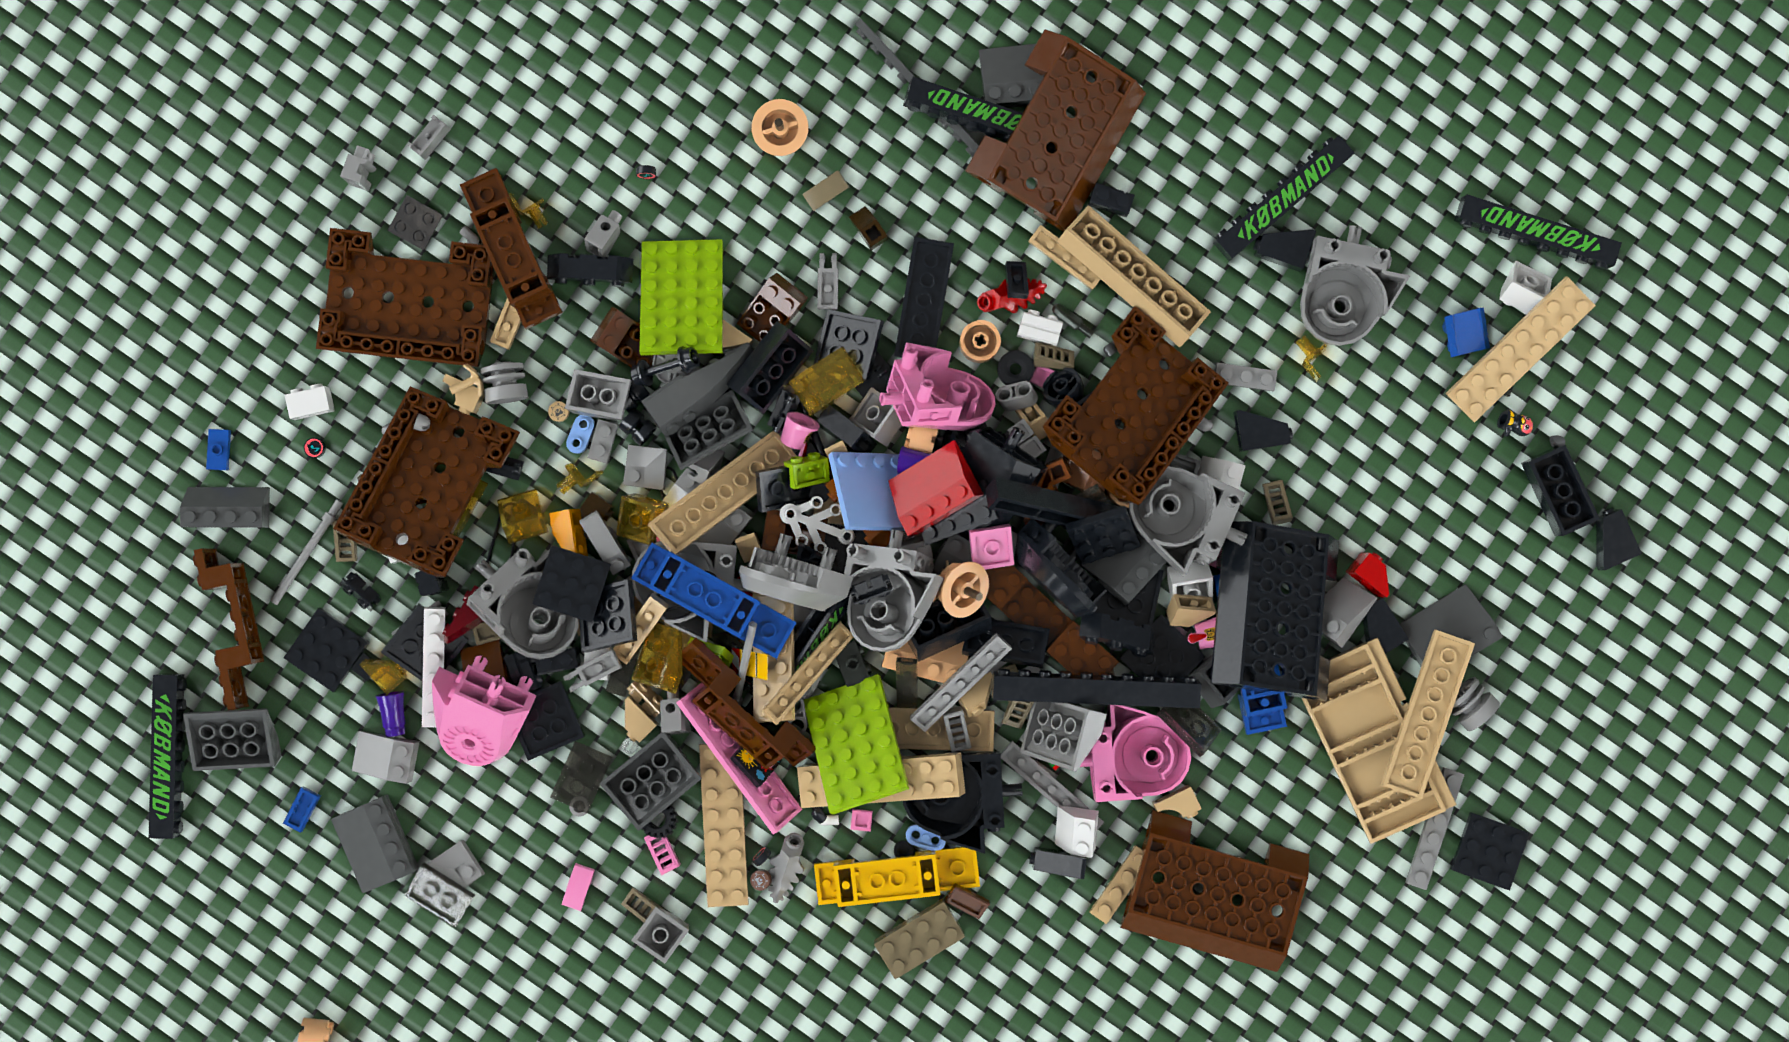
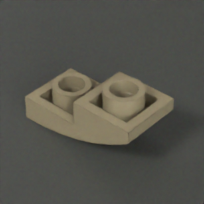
M837 170L802 195L812 210L815 211L849 188V185L839 170Z

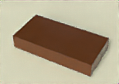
M956 883L944 898L946 903L977 919L981 918L990 905L989 900Z

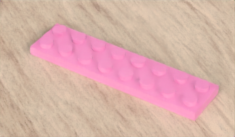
M701 682L676 703L772 834H775L803 809L775 771L757 788L730 759L740 745L692 702L693 698L704 686Z

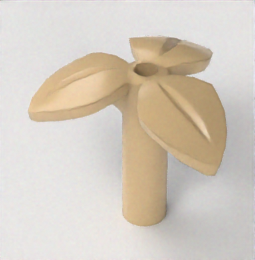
M464 364L463 367L470 371L471 376L449 387L452 395L475 384L478 386V396L481 397L484 393V385L478 372L471 365Z

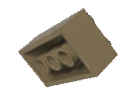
M944 898L876 938L874 946L894 979H897L963 939L965 933Z

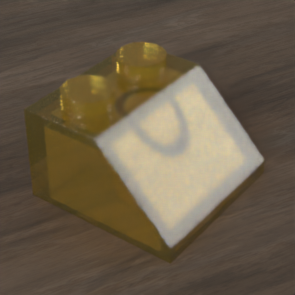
M537 489L497 500L502 528L509 544L548 533Z
M636 493L622 496L616 535L650 545L657 536L648 524L667 510L669 503Z

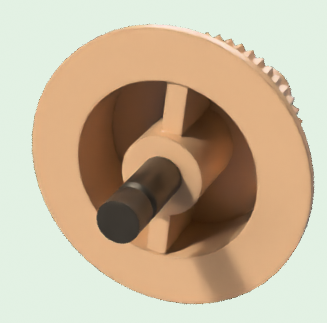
M771 100L763 104L753 117V138L756 144L768 154L774 156L792 154L804 144L807 138V117L797 104L789 100Z
M971 561L951 563L939 575L944 580L937 592V596L947 613L954 617L963 618L973 614L981 607L988 593L989 578L986 570L980 564Z

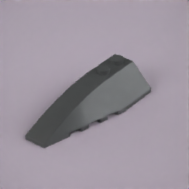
M748 342L725 353L722 359L714 358L710 360L708 366L701 369L699 367L694 368L691 374L685 377L680 375L642 400L652 420L666 438L676 433L685 424L693 421L695 417L711 406L730 388L726 384L753 352Z

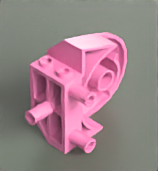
M906 343L902 359L894 361L886 389L887 393L881 392L879 396L881 406L893 405L902 426L958 431L972 429L991 418L996 403L993 392L981 379L967 372L948 367L952 354L951 351Z
M476 656L472 666L468 665L465 672L460 671L459 675L439 667L432 680L434 717L441 746L453 759L472 766L491 764L500 760L509 752L537 696L529 692L533 681L529 678L528 682L525 683L527 676L521 677L518 686L506 682L504 677L499 679L500 675L492 676L483 672L488 661L484 657L480 663L482 656Z
M1107 705V723H1104L1101 736L1080 767H1090L1095 802L1143 799V796L1159 795L1171 791L1178 786L1189 771L1191 752L1184 733L1170 721L1130 706ZM1154 750L1156 752L1155 759L1147 760V752Z

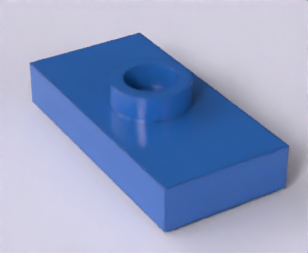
M208 430L206 469L229 471L231 430Z
M304 786L301 787L283 824L300 833L303 832L321 795Z

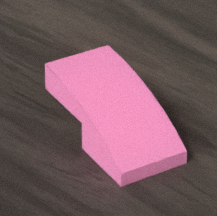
M575 864L562 905L579 911L582 910L595 869Z

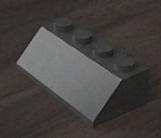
M188 487L180 506V527L269 528L270 487Z

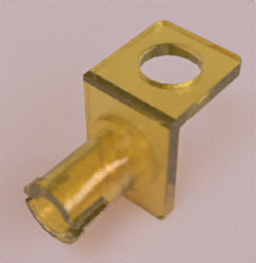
M512 193L509 194L520 215L529 214L537 229L543 227L539 219L543 225L549 223L539 208L541 204L546 202L544 199L522 210Z
M1304 335L1295 344L1307 356L1302 366L1318 382L1321 376L1310 362L1326 350L1327 345L1324 344L1320 348H1315L1307 336Z
M570 463L565 465L569 475L557 483L556 486L558 489L561 487L562 489L559 491L565 494L576 484L580 488L588 486L604 472L602 470L596 471L585 480L574 464Z

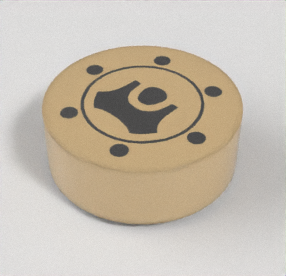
M560 401L552 403L548 409L550 418L556 422L565 421L569 416V411L565 409L566 404Z

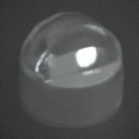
M629 737L622 742L623 751L627 754L636 752L639 747L637 740L628 751L626 748L632 740Z

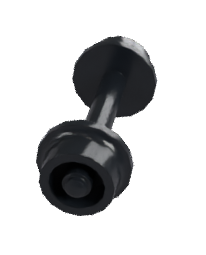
M681 346L677 350L676 359L652 367L645 360H639L636 365L631 367V377L637 386H651L654 374L681 366L684 372L691 373L694 368L700 365V358L694 347L686 348Z

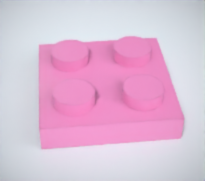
M1010 524L969 530L972 562L980 564L985 570L1014 565Z

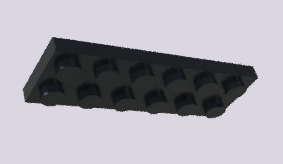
M914 237L894 357L902 358L906 343L937 348L954 243Z

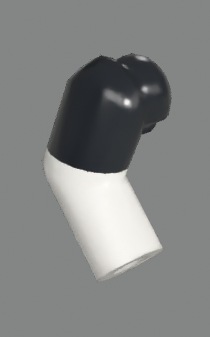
M812 807V818L820 825H839V815H826L823 812V807Z

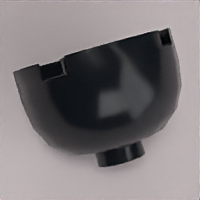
M1063 368L1064 371L1059 373L1056 370L1043 383L1044 397L1056 408L1066 395L1076 403L1083 397L1084 384L1074 369Z

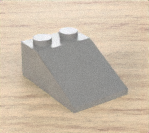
M574 369L565 409L574 414L589 417L622 420L632 380Z
M1343 577L1325 594L1322 636L1343 648L1375 603L1377 597Z
M359 731L352 771L404 784L412 782L420 741L386 737V735Z

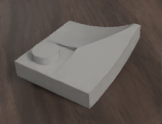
M628 445L623 485L664 490L667 449Z
M464 840L459 841L425 864L450 897L455 896L485 874Z

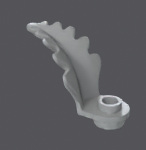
M798 833L787 835L780 854L770 859V864L775 866V868L768 870L770 875L774 877L771 882L773 886H770L768 891L773 892L770 894V897L773 898L774 903H778L779 900L783 901V896H789L787 890H794L791 882H799L796 873L802 874L804 872V868L799 860L804 840Z

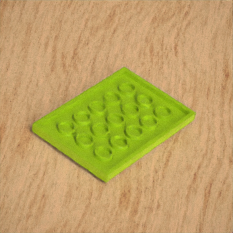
M722 239L642 242L640 355L677 354V350L681 346L686 348L694 347L698 354L723 353Z
M879 674L865 678L856 685L849 687L845 685L804 700L805 712L813 745L816 748L815 754L830 814L833 815L909 789Z

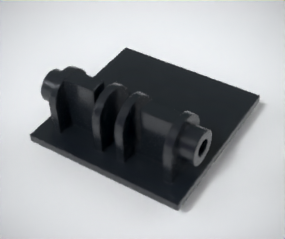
M406 195L387 231L424 250L443 215Z
M876 352L869 381L846 377L864 398L871 387L879 393H887L886 389L892 369L882 356Z

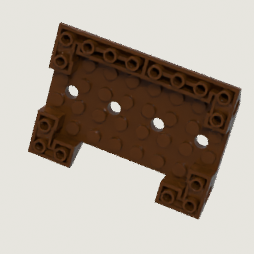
M1045 29L1025 63L1026 67L1041 76L1044 75L1041 83L1007 143L985 135L965 172L996 191H1004L1033 209L1035 215L1064 232L1077 218L1146 93L1135 79L1067 36ZM1088 71L1095 74V81L1093 83L1086 79ZM1068 107L1075 109L1076 114L1074 118L1067 116L1066 109ZM1048 142L1054 143L1056 147L1053 154L1046 150ZM1028 178L1035 180L1036 186L1034 189L1027 187L1026 181Z
M330 228L325 267L330 270L326 308L320 309L316 349L462 366L469 364L472 367H479L486 344L494 267L484 245L451 241L449 262L452 264L377 256L374 255L371 232ZM347 288H352L354 291L353 296L346 299L344 291ZM388 292L394 295L391 303H385L384 295ZM432 297L434 304L426 308L424 306L425 298ZM468 301L474 304L471 312H465L464 304Z
M1134 306L1111 336L1120 356L1082 406L1066 395L1042 427L1051 444L1114 496L1140 505L1229 382L1198 357L1192 362L1162 338L1166 331ZM1161 360L1167 363V370L1160 367L1159 362ZM1138 390H1142L1145 392V399L1139 398L1137 394ZM1115 420H1121L1124 428L1118 429L1115 425ZM1098 450L1101 453V459H1095L1092 451Z
M410 386L333 529L359 545L433 576L446 577L464 542L463 539L452 535L487 467H503L520 432L483 416L480 420L449 407L445 400ZM418 414L425 415L430 419V427L426 431L414 429ZM456 430H465L462 437L457 438L454 436ZM438 465H446V469L444 472H436V467ZM420 500H427L426 507L422 509L417 508V503ZM401 536H408L406 544H398V539Z
M1152 810L1142 846L1144 852L1134 888H1131L1120 928L1277 972L1285 960L1308 880L1310 854L1269 843L1264 861L1266 864L1190 843L1192 821ZM1156 872L1164 874V879L1160 883L1153 881V875ZM1196 883L1203 885V891L1199 894L1193 893L1192 890L1193 885ZM1236 894H1241L1243 897V901L1239 905L1232 903V897ZM1275 905L1282 907V913L1278 916L1272 915L1271 912Z

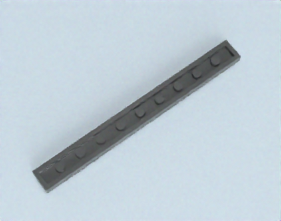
M860 18L855 23L858 28L856 30L857 34L863 40L867 38L872 43L870 48L877 55L881 53L885 57L884 63L891 70L895 68L899 72L897 77L904 84L910 83L914 75ZM939 118L938 121L945 128L949 126L954 131L951 135L959 143L963 141L967 145L965 150L973 157L979 145L959 124L952 125L947 123L946 120Z

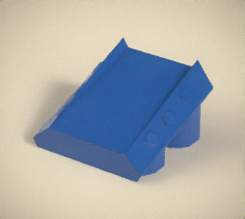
M1484 307L1444 317L1445 321L1442 324V328L1448 337L1447 348L1451 357L1490 348Z

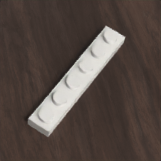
M424 607L422 727H436L432 680L439 667L444 669L445 643L442 633L445 628L446 607Z

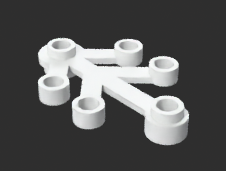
M814 496L810 501L799 506L786 504L780 510V518L784 523L790 524L797 545H799V537L805 538V545L808 543V538L802 534L798 522L806 525L814 543V550L818 551L817 546L819 544H822L824 548L827 547L822 542L817 529L838 537L839 542L842 544H850L854 541L855 534L852 530H845V528L840 530L820 522L830 516H839L841 514L839 504H832L828 509L810 517L801 514L811 508L818 509L822 507V498ZM816 498L820 500V504L818 506H814L813 501ZM834 506H837L839 508L837 514H834L832 512V508ZM792 510L794 512L792 518L787 517V511ZM846 532L850 534L849 540L843 538Z

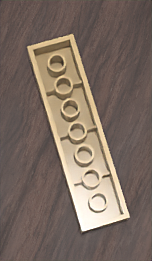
M1089 205L1070 224L1057 241L1132 307L1136 306L1166 331L1165 335L1178 347H1181L1211 313L1209 309Z
M961 752L901 757L909 789L869 803L962 796L965 794ZM818 763L804 764L797 767L801 808L828 806Z

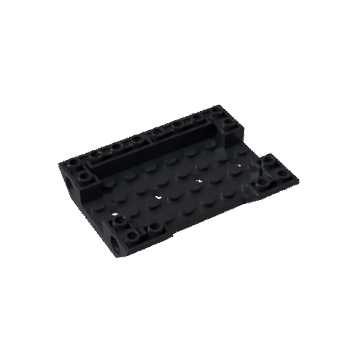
M1233 521L1231 527L1246 533L1247 537L1244 538L1245 542L1242 546L1225 538L1222 545L1210 684L1248 690L1259 688L1287 693V696L1326 702L1330 660L1320 656L1326 580L1336 581L1339 541L1329 534L1255 521ZM1286 543L1292 547L1291 554L1286 553L1284 550ZM1283 583L1289 588L1288 594H1284L1281 591ZM1279 624L1285 626L1286 632L1284 635L1278 632ZM1276 664L1280 665L1282 668V674L1280 676H1278L1274 671V667Z

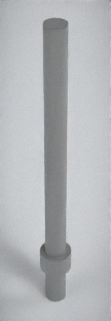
M336 499L330 510L325 512L322 517L323 521L270 600L272 603L278 605L329 525H332L336 520L335 516L344 504L342 501Z
M754 621L749 622L738 672L741 680L735 686L734 695L731 696L740 706H742L743 698L741 696L757 628V623Z

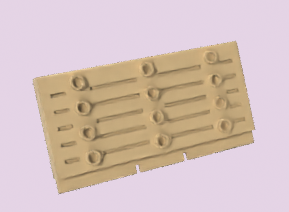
M1375 638L1329 658L1327 701L1301 699L1370 844L1443 813L1446 809L1457 805L1436 760L1422 799L1381 785L1409 703L1406 702L1401 705V701L1407 698L1379 639Z

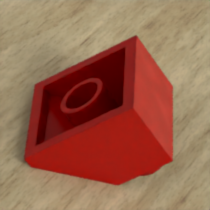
M1369 552L1360 553L1345 572L1376 597H1388L1386 565L1382 563L1383 559L1374 552L1372 554Z

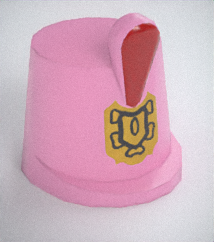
M788 412L780 440L786 446L800 450L798 456L805 457L807 442L812 433L819 430L820 425L817 421L803 413Z
M1216 617L1194 624L1195 633L1188 635V641L1190 643L1198 642L1200 650L1213 648Z

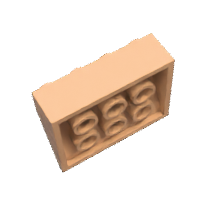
M907 642L899 649L885 652L882 667L945 683L968 661L969 656L962 655L964 642H961L918 662Z

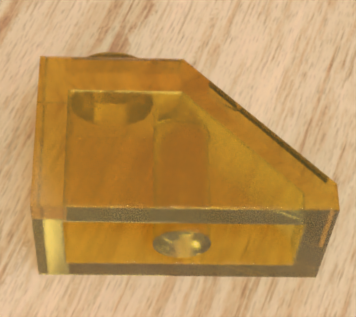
M364 659L359 664L387 695L408 676L406 674L407 670L392 660Z

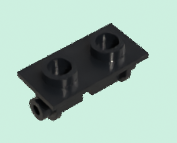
M784 389L782 390L767 425L773 427L772 430L774 432L780 433L783 430L787 413L795 412L801 396Z
M507 457L502 468L487 467L485 472L519 481L524 461Z
M349 573L346 577L348 580L342 578L341 585L343 591L349 596L353 595L361 608L364 610L367 608L371 612L373 609L372 604L377 605L381 601L380 595L370 586L362 590L366 582L357 573Z
M881 574L870 578L872 585L870 587L867 586L866 580L852 585L849 592L853 598L854 605H863L870 602L874 597L889 595L890 591H893V587L888 574Z

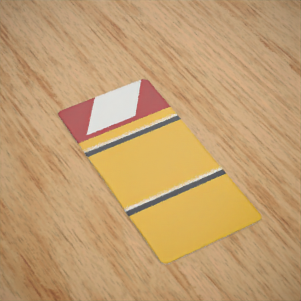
M732 648V654L734 655L732 669L738 674L743 650ZM751 651L746 676L768 680L767 654Z

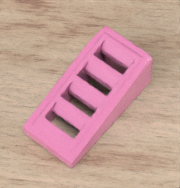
M648 835L644 839L661 875L679 867L681 863L668 838L661 837L662 840L652 844L651 841L656 838ZM665 844V848L656 852V847ZM668 851L669 855L660 859L659 855ZM672 859V863L666 866L663 865L664 862Z

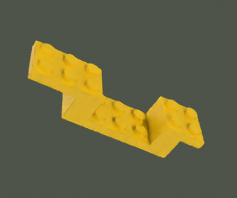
M965 847L944 848L937 851L915 852L914 856L862 862L848 859L814 863L818 905L838 903V907L939 896L940 891L951 890L955 883L964 888L980 887L976 851Z

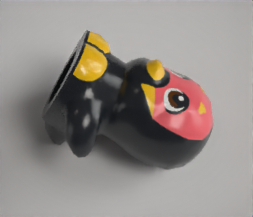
M1505 410L1497 420V427L1505 430V437H1508L1511 431L1518 436H1527L1533 429V422L1527 416L1521 414L1514 415L1511 410Z

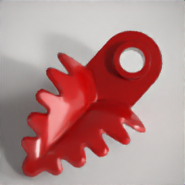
M1028 278L1029 295L1027 299L1007 298L1006 279H1004L998 288L982 293L977 299V305L984 312H992L1004 308L1011 313H1017L1018 305L1023 309H1027V301L1035 304L1034 297L1040 299V293H1045L1044 290L1047 288V284L1042 283L1041 280L1037 282L1036 279H1032L1030 283Z

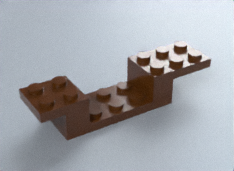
M494 168L460 184L472 211L470 216L510 305L516 309L524 328L527 330L563 313L548 278L541 271L520 225L522 221L498 169Z
M216 549L194 550L193 562L199 573L197 576L198 584L202 587V590L227 588L225 594L232 609L230 610V618L235 623L236 628L234 630V637L239 642V646L215 651L214 661L216 666L219 667L220 675L218 679L220 686L224 690V706L228 710L249 707L241 667L265 661L244 563L219 565Z
M1013 565L986 569L989 578V589L986 598L1014 623L1050 629L1046 652L1067 671L1076 675H1080L1081 672L1101 675V673H1110L1119 663L1099 643L1096 645L1085 643L1079 636L1080 626L1033 586Z
M694 638L674 657L704 684L692 702L766 770L782 758L796 766L816 750L812 742L804 737L793 724L785 721L769 733L767 728L761 726L750 713L746 712L736 700L732 699L729 694L741 678L719 656L709 650L704 642Z

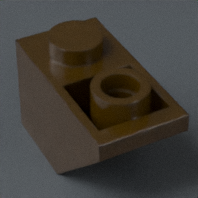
M866 206L849 216V219L871 251L888 240L887 234Z
M591 492L580 507L581 518L583 519L591 513L598 511L602 519L607 522L614 514L612 511L614 506L595 492ZM584 531V537L589 539L586 532Z

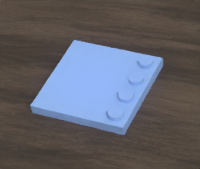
M831 452L828 457L845 530L905 531L898 518L888 482L898 475L897 464L899 454Z

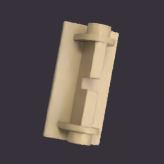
M641 677L637 678L627 688L628 694L637 703L643 699L645 703L641 707L650 717L653 716L655 718L661 713L660 701L663 698L650 688L648 682Z

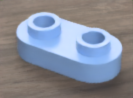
M579 415L575 419L566 442L567 448L572 453L580 454L587 449L595 429V421L592 417ZM582 421L587 422L586 428L581 427ZM576 439L580 441V445L578 447H574L573 442Z
M917 824L909 826L906 830V839L911 845L931 851L941 850L945 846L946 841L940 839V836L922 829ZM914 831H918L920 835L919 837L914 838L912 836V833ZM933 837H938L939 842L934 844L932 843L931 839Z

